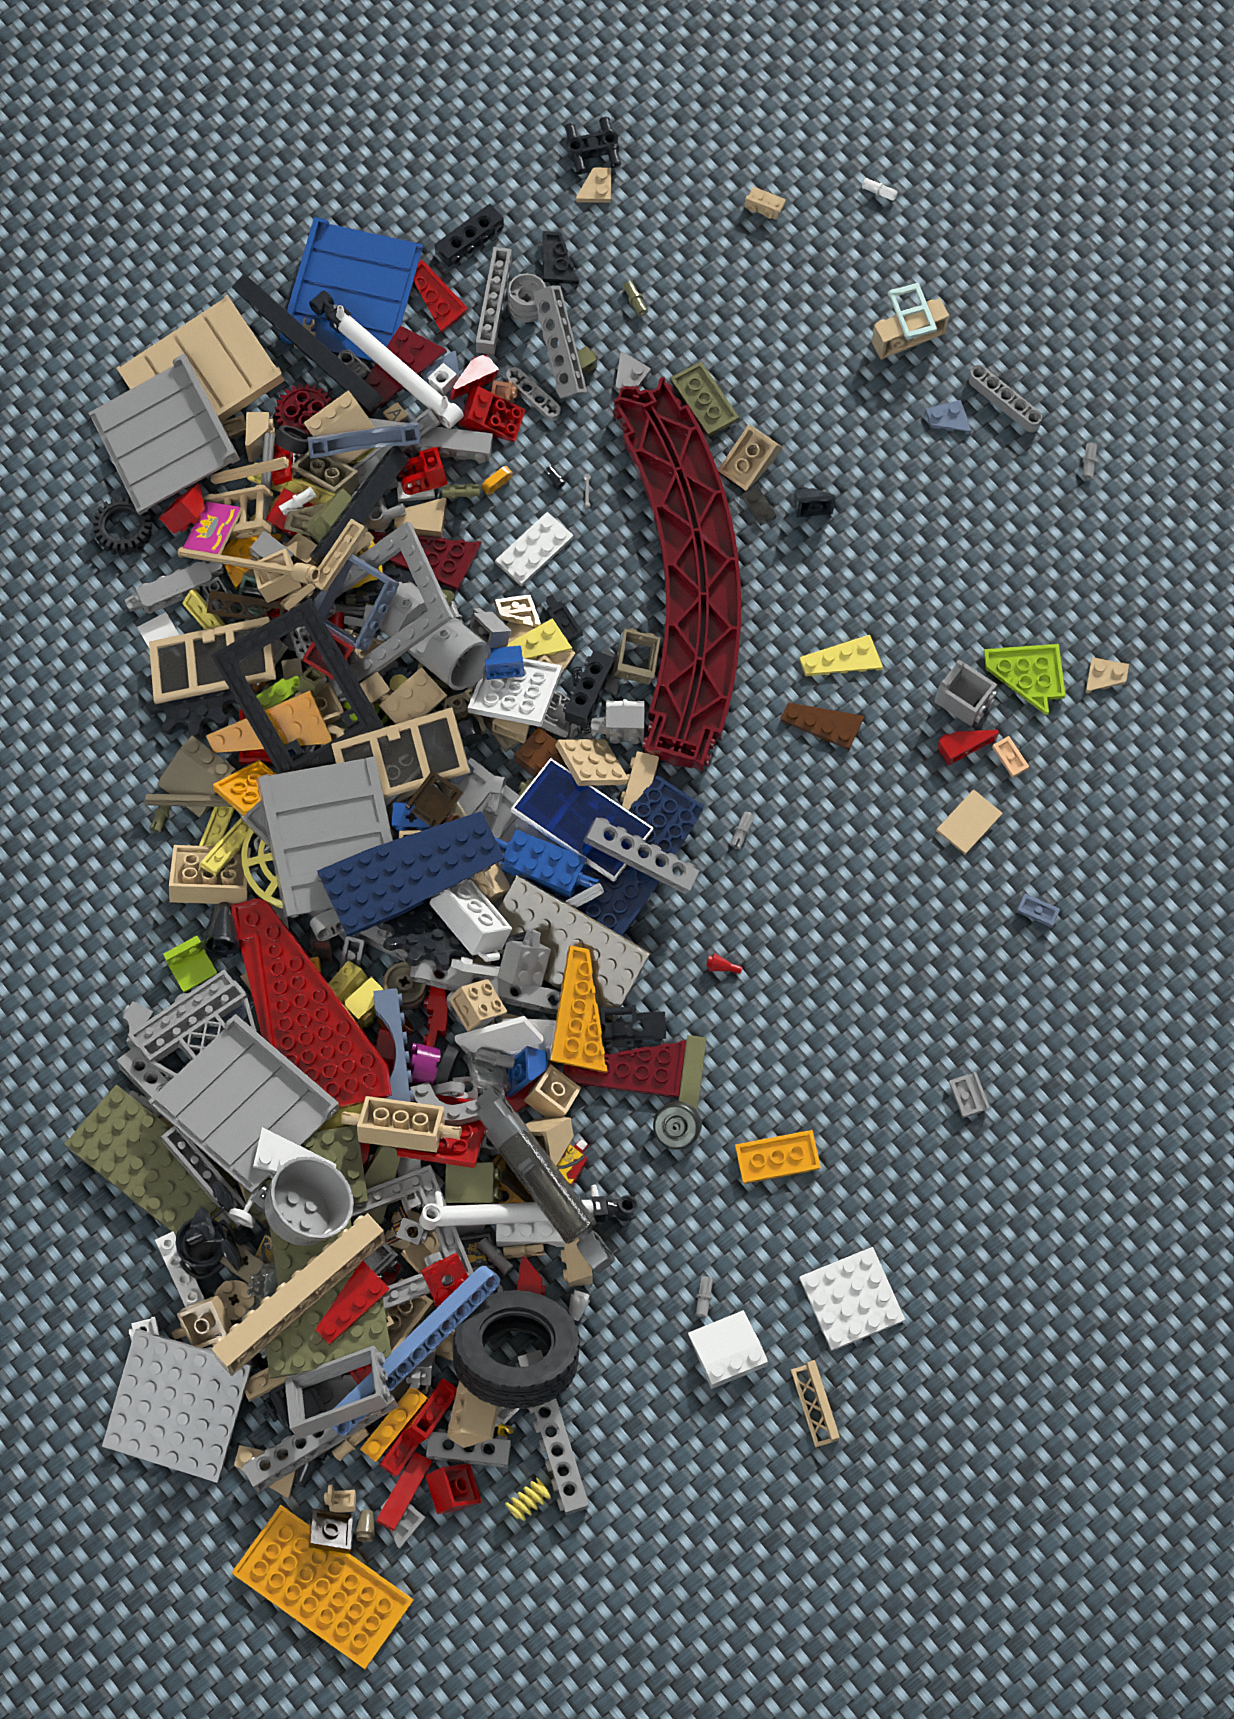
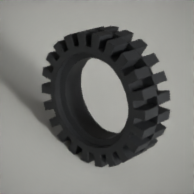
M118 497L119 501H115L112 498L110 499V504L107 501L104 502V508L100 506L98 508L99 513L95 512V520L93 519V530L99 545L103 546L107 552L110 550L111 554L115 555L118 552L119 556H123V552L131 555L130 551L132 550L136 553L138 552V547L143 549L145 547L144 542L148 543V536L152 535V523L148 511L139 515L130 497H126V500H123V497ZM117 513H131L139 520V529L131 538L117 540L107 534L106 524Z

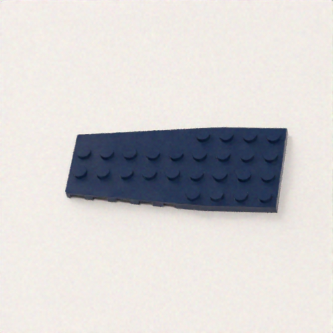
M656 776L652 784L643 791V794L637 801L632 803L628 811L654 828L645 843L657 845L661 848V851L667 854L677 855L702 814L704 805L661 777ZM621 817L614 826L624 828L632 836H639L642 831ZM606 833V836L604 838L608 841H611V835L609 833ZM622 841V848L628 850L629 845ZM593 848L588 854L589 857L611 872L620 862V860L596 848ZM638 850V855L641 858H646L645 852ZM656 859V865L658 867H663L662 861ZM588 865L584 874L599 879L604 893L576 909L623 937L649 901L660 881L627 865L617 880L613 882ZM579 885L574 896L588 888ZM559 894L556 895L562 901L569 899Z
M480 811L372 847L317 870V873L348 938L424 904L423 901L430 897L433 899L439 896L440 892L448 888L450 890L455 888L459 882L465 879L470 880L474 878L475 874L483 870L485 872L488 871L492 865L500 861L502 863L505 862V858L483 813Z

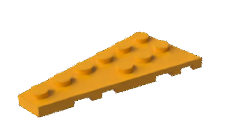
M311 690L265 709L284 745L297 739L300 746L327 744L333 740ZM247 718L206 735L214 753L264 749Z
M570 945L568 947L549 1061L606 1073L607 1065H605V1052L602 1046V1031L598 1005L595 999V986H593L589 949Z

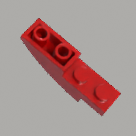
M434 972L435 977L441 979L439 974ZM428 985L430 994L425 997L424 1008H426L428 1015L433 1016L428 1018L427 1027L430 1030L429 1034H425L423 1045L436 1048L438 1036L446 1037L447 999L445 989Z

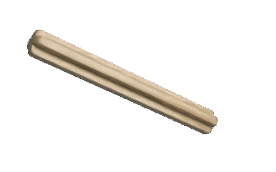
M281 457L214 473L211 475L210 480L214 484H219L287 468L289 460L286 457Z

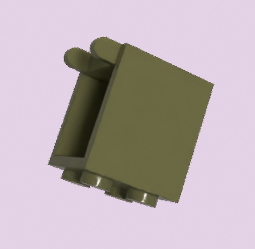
M493 1162L476 1163L475 1168L446 1164L445 1202L450 1206L499 1204L503 1199V1192L499 1189L500 1182L503 1181V1170H500V1167Z

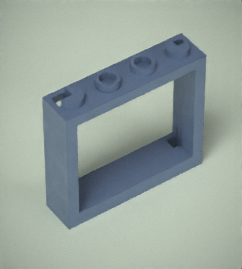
M351 554L326 593L322 590L320 591L314 605L330 633L356 649L367 651L385 613L389 609L392 598L397 593L400 583ZM353 563L385 583L358 639L326 619Z

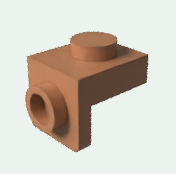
M493 380L491 393L513 403V399L516 398L518 391L516 384L511 381L501 382Z

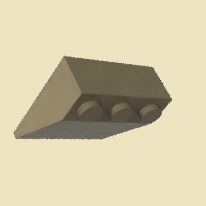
M191 736L179 749L158 781L157 786L169 795H219L213 790V784L235 773L236 769L195 737ZM185 806L199 818L210 808Z

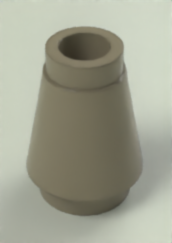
M361 1511L355 1531L356 1540L360 1542L373 1541V1537H375L373 1511Z

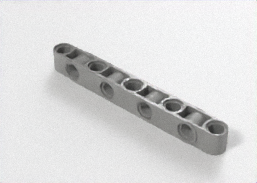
M423 960L418 966H412L409 979L414 982L456 991L459 987L472 984V981L479 982L488 979L502 1003L557 1015L561 992L540 986L511 984L498 976L465 972L453 968L451 965L448 970L442 971L436 967L433 961ZM434 972L442 973L443 978H436ZM510 990H516L519 996H512ZM549 998L556 1001L555 1006L549 1004Z

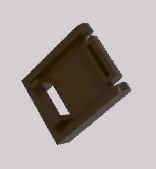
M432 770L405 808L409 810L414 805L415 807L411 813L429 826L435 820L436 824L433 826L435 827L442 824L464 793ZM438 780L452 790L449 797L434 786Z

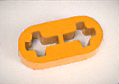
M507 466L500 468L482 483L481 489L486 495H491L511 479L513 472Z

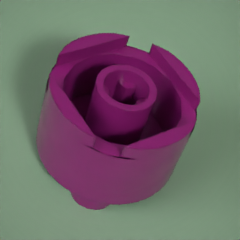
M412 1043L409 1052L411 1054L409 1058L410 1063H406L407 1071L411 1070V1083L423 1084L429 1082L432 1086L438 1068H436L437 1062H440V1049Z

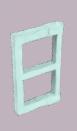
M919 283L895 288L887 292L906 340L937 331ZM916 291L921 305L901 311L895 296ZM924 311L930 326L909 332L904 317Z

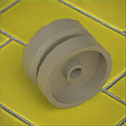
M400 962L390 967L384 976L383 982L384 990L397 988L398 994H402L403 1005L399 1006L400 1010L417 1008L424 1002L427 996L426 984L409 979L412 966H409L406 962Z

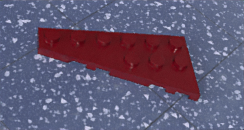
M401 325L386 347L419 376L428 366H432L435 360L447 353V349ZM376 363L365 382L383 398V401L371 413L363 406L361 408L369 418L381 405L390 401L391 397L397 392L402 391L404 387Z
M367 531L374 537V544H377L389 535L385 532ZM417 536L438 583L459 591L482 542H465V540L460 539L454 541L439 537ZM402 551L387 561L410 571Z
M686 1040L655 1047L626 1050L616 1054H604L605 1065H607L606 1073L564 1064L563 1074L578 1085L678 1098Z

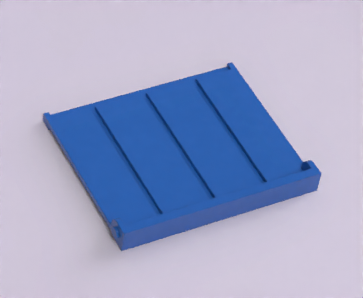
M314 217L287 312L301 325H303L304 318L307 319L306 325H311L312 319H314L315 327L312 331L316 332V338L331 352L339 354L343 350H350L359 359L375 362L343 333L340 332L338 334L331 328L329 321L325 318V313L321 316L315 314L309 306V301L323 290L328 292L335 304L338 306L343 305L351 312V317L387 347L402 324L423 244L329 224V221L323 218ZM280 333L281 342L293 344L282 333Z

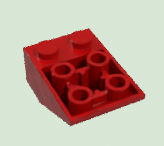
M478 386L468 394L463 410L464 417L460 420L459 425L471 431L493 434V437L515 442L525 409Z

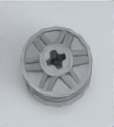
M526 273L514 277L510 282L507 309L514 319L525 323L534 322L538 319L539 314L534 303L533 292L546 288L541 278L534 274Z

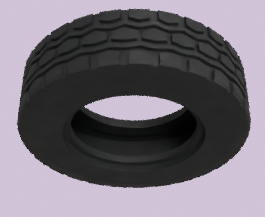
M521 1290L490 1294L455 1328L453 1340L455 1372L460 1382L470 1393L491 1405L510 1409H524L543 1405L561 1395L569 1387L576 1375L580 1347L578 1328L572 1316L560 1304L541 1294ZM520 1331L539 1338L546 1345L549 1352L542 1360L533 1365L510 1367L493 1360L484 1350V1346L491 1338L498 1334Z

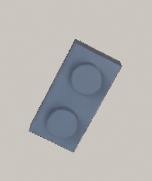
M1024 894L1017 913L1052 928L1060 908Z

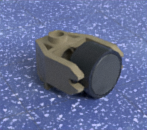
M464 693L445 698L443 710L453 708L456 722H459L457 725L463 747L480 741L482 735L486 734V727L481 715L468 713L470 699ZM471 717H475V718H476V720H475V719L465 720V719H468V718H471ZM447 718L442 719L449 743L452 745L454 744Z

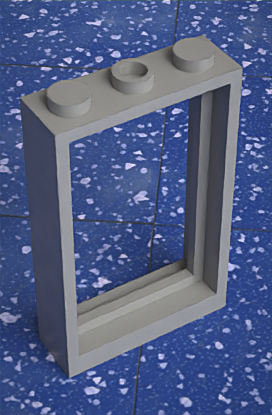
M373 1345L319 1365L315 1370L285 1378L289 1425L297 1438H303L389 1406L388 1397H390V1393L386 1386L388 1377L383 1365L385 1364L383 1353L379 1352ZM371 1364L375 1394L305 1419L303 1388Z

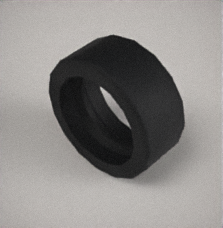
M283 425L277 431L275 443L289 452L306 454L309 449L308 437L310 436L300 429Z

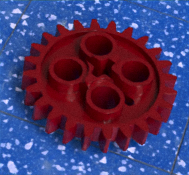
M307 383L305 388H303L299 384L298 389L292 386L291 392L286 389V396L281 394V400L276 401L275 417L278 426L287 425L295 427L311 437L312 434L303 423L319 412L314 411V409L320 408L322 410L332 403V398H328V393H323L322 388L316 390V385L309 388Z

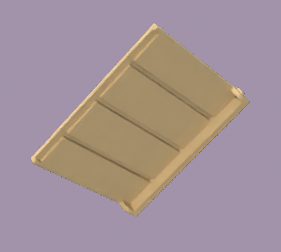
M228 295L121 367H117V370L131 390L174 366L173 360L185 353L221 422L285 380L281 375L282 372L279 367L276 368Z

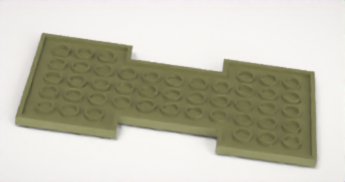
M353 1125L315 1132L301 1147L336 1164V1169L342 1173L350 1185L354 1205L369 1203L357 1126ZM267 1178L261 1188L264 1186L269 1188L272 1179ZM244 1188L245 1200L247 1204L251 1196V1193ZM251 1205L248 1213L254 1217L255 1222L267 1220L262 1212ZM351 1218L348 1224L333 1237L308 1246L294 1245L283 1240L270 1226L278 1286L284 1282H289L292 1279L291 1276L298 1269H304L307 1266V1262L313 1256H319L328 1243H334L344 1229L349 1230L352 1227ZM357 1267L266 1346L270 1379L315 1370L319 1365L373 1345L379 1352L383 1353L385 1358L391 1355L383 1298L330 1346L315 1330ZM266 1297L259 1298V1302L261 1303V1301Z

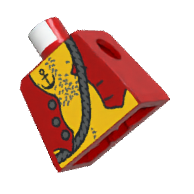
M579 1139L574 1146L569 1144L555 1169L551 1170L557 1175V1179L570 1189L574 1187L587 1164V1157L583 1153L589 1145L582 1139Z

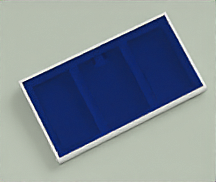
M551 758L510 810V812L564 849L587 858L589 866L613 882L617 880L627 864L583 842L592 822L596 818L607 819L612 826L622 827L627 830L628 834L643 838L644 842L654 830L652 826L593 786H578L571 772ZM604 833V838L608 841H611V835L609 833ZM622 841V848L628 850L629 845Z

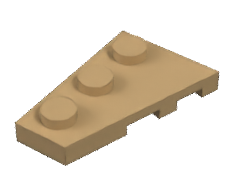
M239 1445L234 1466L244 1472L242 1466L246 1465V1462L251 1458H257L264 1454V1451ZM282 1455L281 1460L286 1459L288 1456ZM271 1464L265 1465L263 1471L268 1470ZM297 1469L270 1485L269 1488L289 1499Z

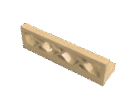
M353 519L348 522L318 567L320 578L318 582L313 583L316 588L326 593L368 529Z
M815 1360L807 1362L805 1366L791 1369L815 1448L839 1441L840 1436ZM807 1370L810 1377L807 1384L799 1381L796 1373ZM806 1389L815 1393L816 1398L813 1404L804 1399L803 1395ZM813 1408L821 1412L822 1418L819 1423L810 1418ZM819 1427L827 1431L829 1439L818 1442L816 1432Z

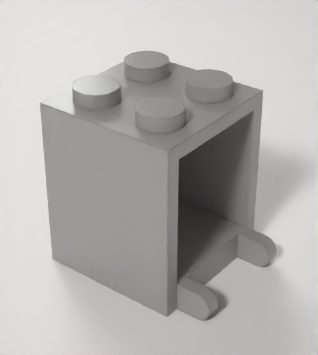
M957 660L953 669L941 681L935 703L972 727L975 722L979 723L985 709H989L993 705L994 697L997 694L995 691L997 684L961 660ZM978 700H980L979 703H978V704L976 705V707L974 708L973 706L975 705V703H976Z

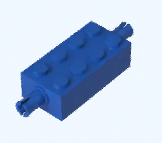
M517 829L508 843L495 837L502 853H504L505 862L502 863L500 861L501 870L513 876L520 875L535 885L569 899L574 896L579 885L590 888L599 883V879L584 874L588 865L587 858Z

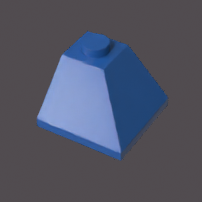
M526 1046L514 1056V1066L511 1069L506 1068L508 1098L513 1097L548 1069L546 1051Z

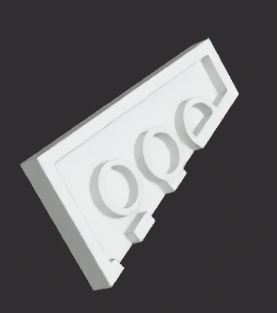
M262 1127L253 1168L276 1173L284 1163L291 1159L315 1157L330 1163L336 1169L335 1163Z

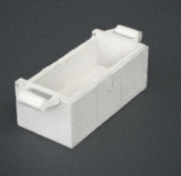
M465 879L459 882L455 888L451 890L448 888L440 892L439 896L431 899L429 904L471 955H478L485 962L500 959L498 950H502L512 927L471 879Z

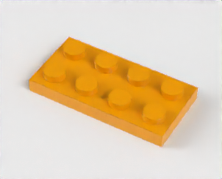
M813 1130L735 1144L743 1184L821 1169Z

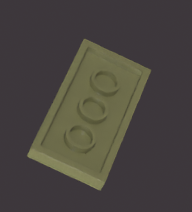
M701 361L670 377V382L684 403L689 405L696 421L707 437L739 421V416Z

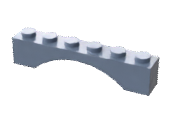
M418 422L308 437L310 458L331 456L369 448L421 443Z
M397 988L373 991L376 1015L389 1029L396 1048V1062L390 1078L392 1096L386 1097V1099L414 1102L413 1090H409L408 1085L409 1082H412L411 1070L407 1071L406 1063H410L409 1052L404 1051V1044H407L406 1032H402L401 1026L405 1024L404 1013H400L399 1006L403 1005L402 994H398Z

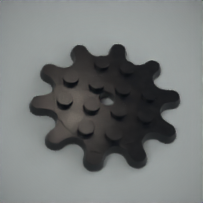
M199 640L194 641L197 685L202 686L225 681L210 655L226 647V645L219 644L212 652L204 653L202 643ZM165 652L162 660L166 665V669L160 674L162 694L189 688L186 654L177 657L173 652ZM238 664L243 674H245V667L242 664ZM149 675L146 678V685L153 689L152 675ZM230 689L159 704H155L153 699L146 704V712L149 715L164 713L166 715V719L162 724V731L165 734L170 735L174 733L179 726H187L189 736L199 739L203 733V726L208 722H213L220 728L226 727L229 723V718L225 714V709L229 704L238 703Z
M429 898L423 901L424 904L376 925L379 929L389 931L392 934L383 942V947L388 951L396 949L405 950L408 954L406 963L409 966H418L423 960H432L439 970L446 971L450 968L449 960L451 958L464 957L473 961L476 959V955H471L429 904L431 901Z

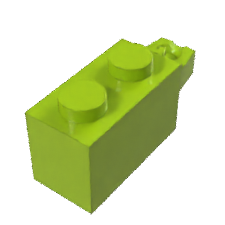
M295 676L286 681L283 678L258 694L257 698L263 709H268L293 698L295 693L298 692L299 677Z

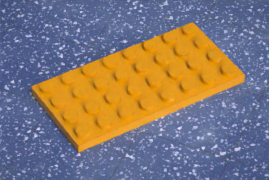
M280 1505L234 1568L232 1574L366 1670L414 1602V1599L351 1554L309 1548L310 1525Z

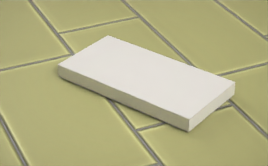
M525 1016L455 1035V1042L473 1061L478 1060L476 1053L479 1048L492 1052L499 1051L503 1054L542 1043L543 1036Z

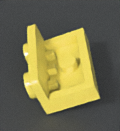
M347 961L328 984L345 1006V1000L368 980V977L360 967Z

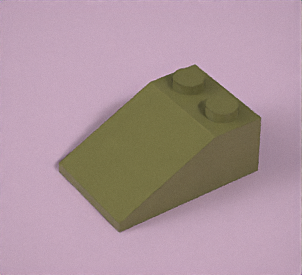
M343 488L340 489L303 528L319 543L352 497Z

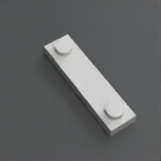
M461 957V960H452L451 967L465 972L498 976L500 966L472 962V959Z

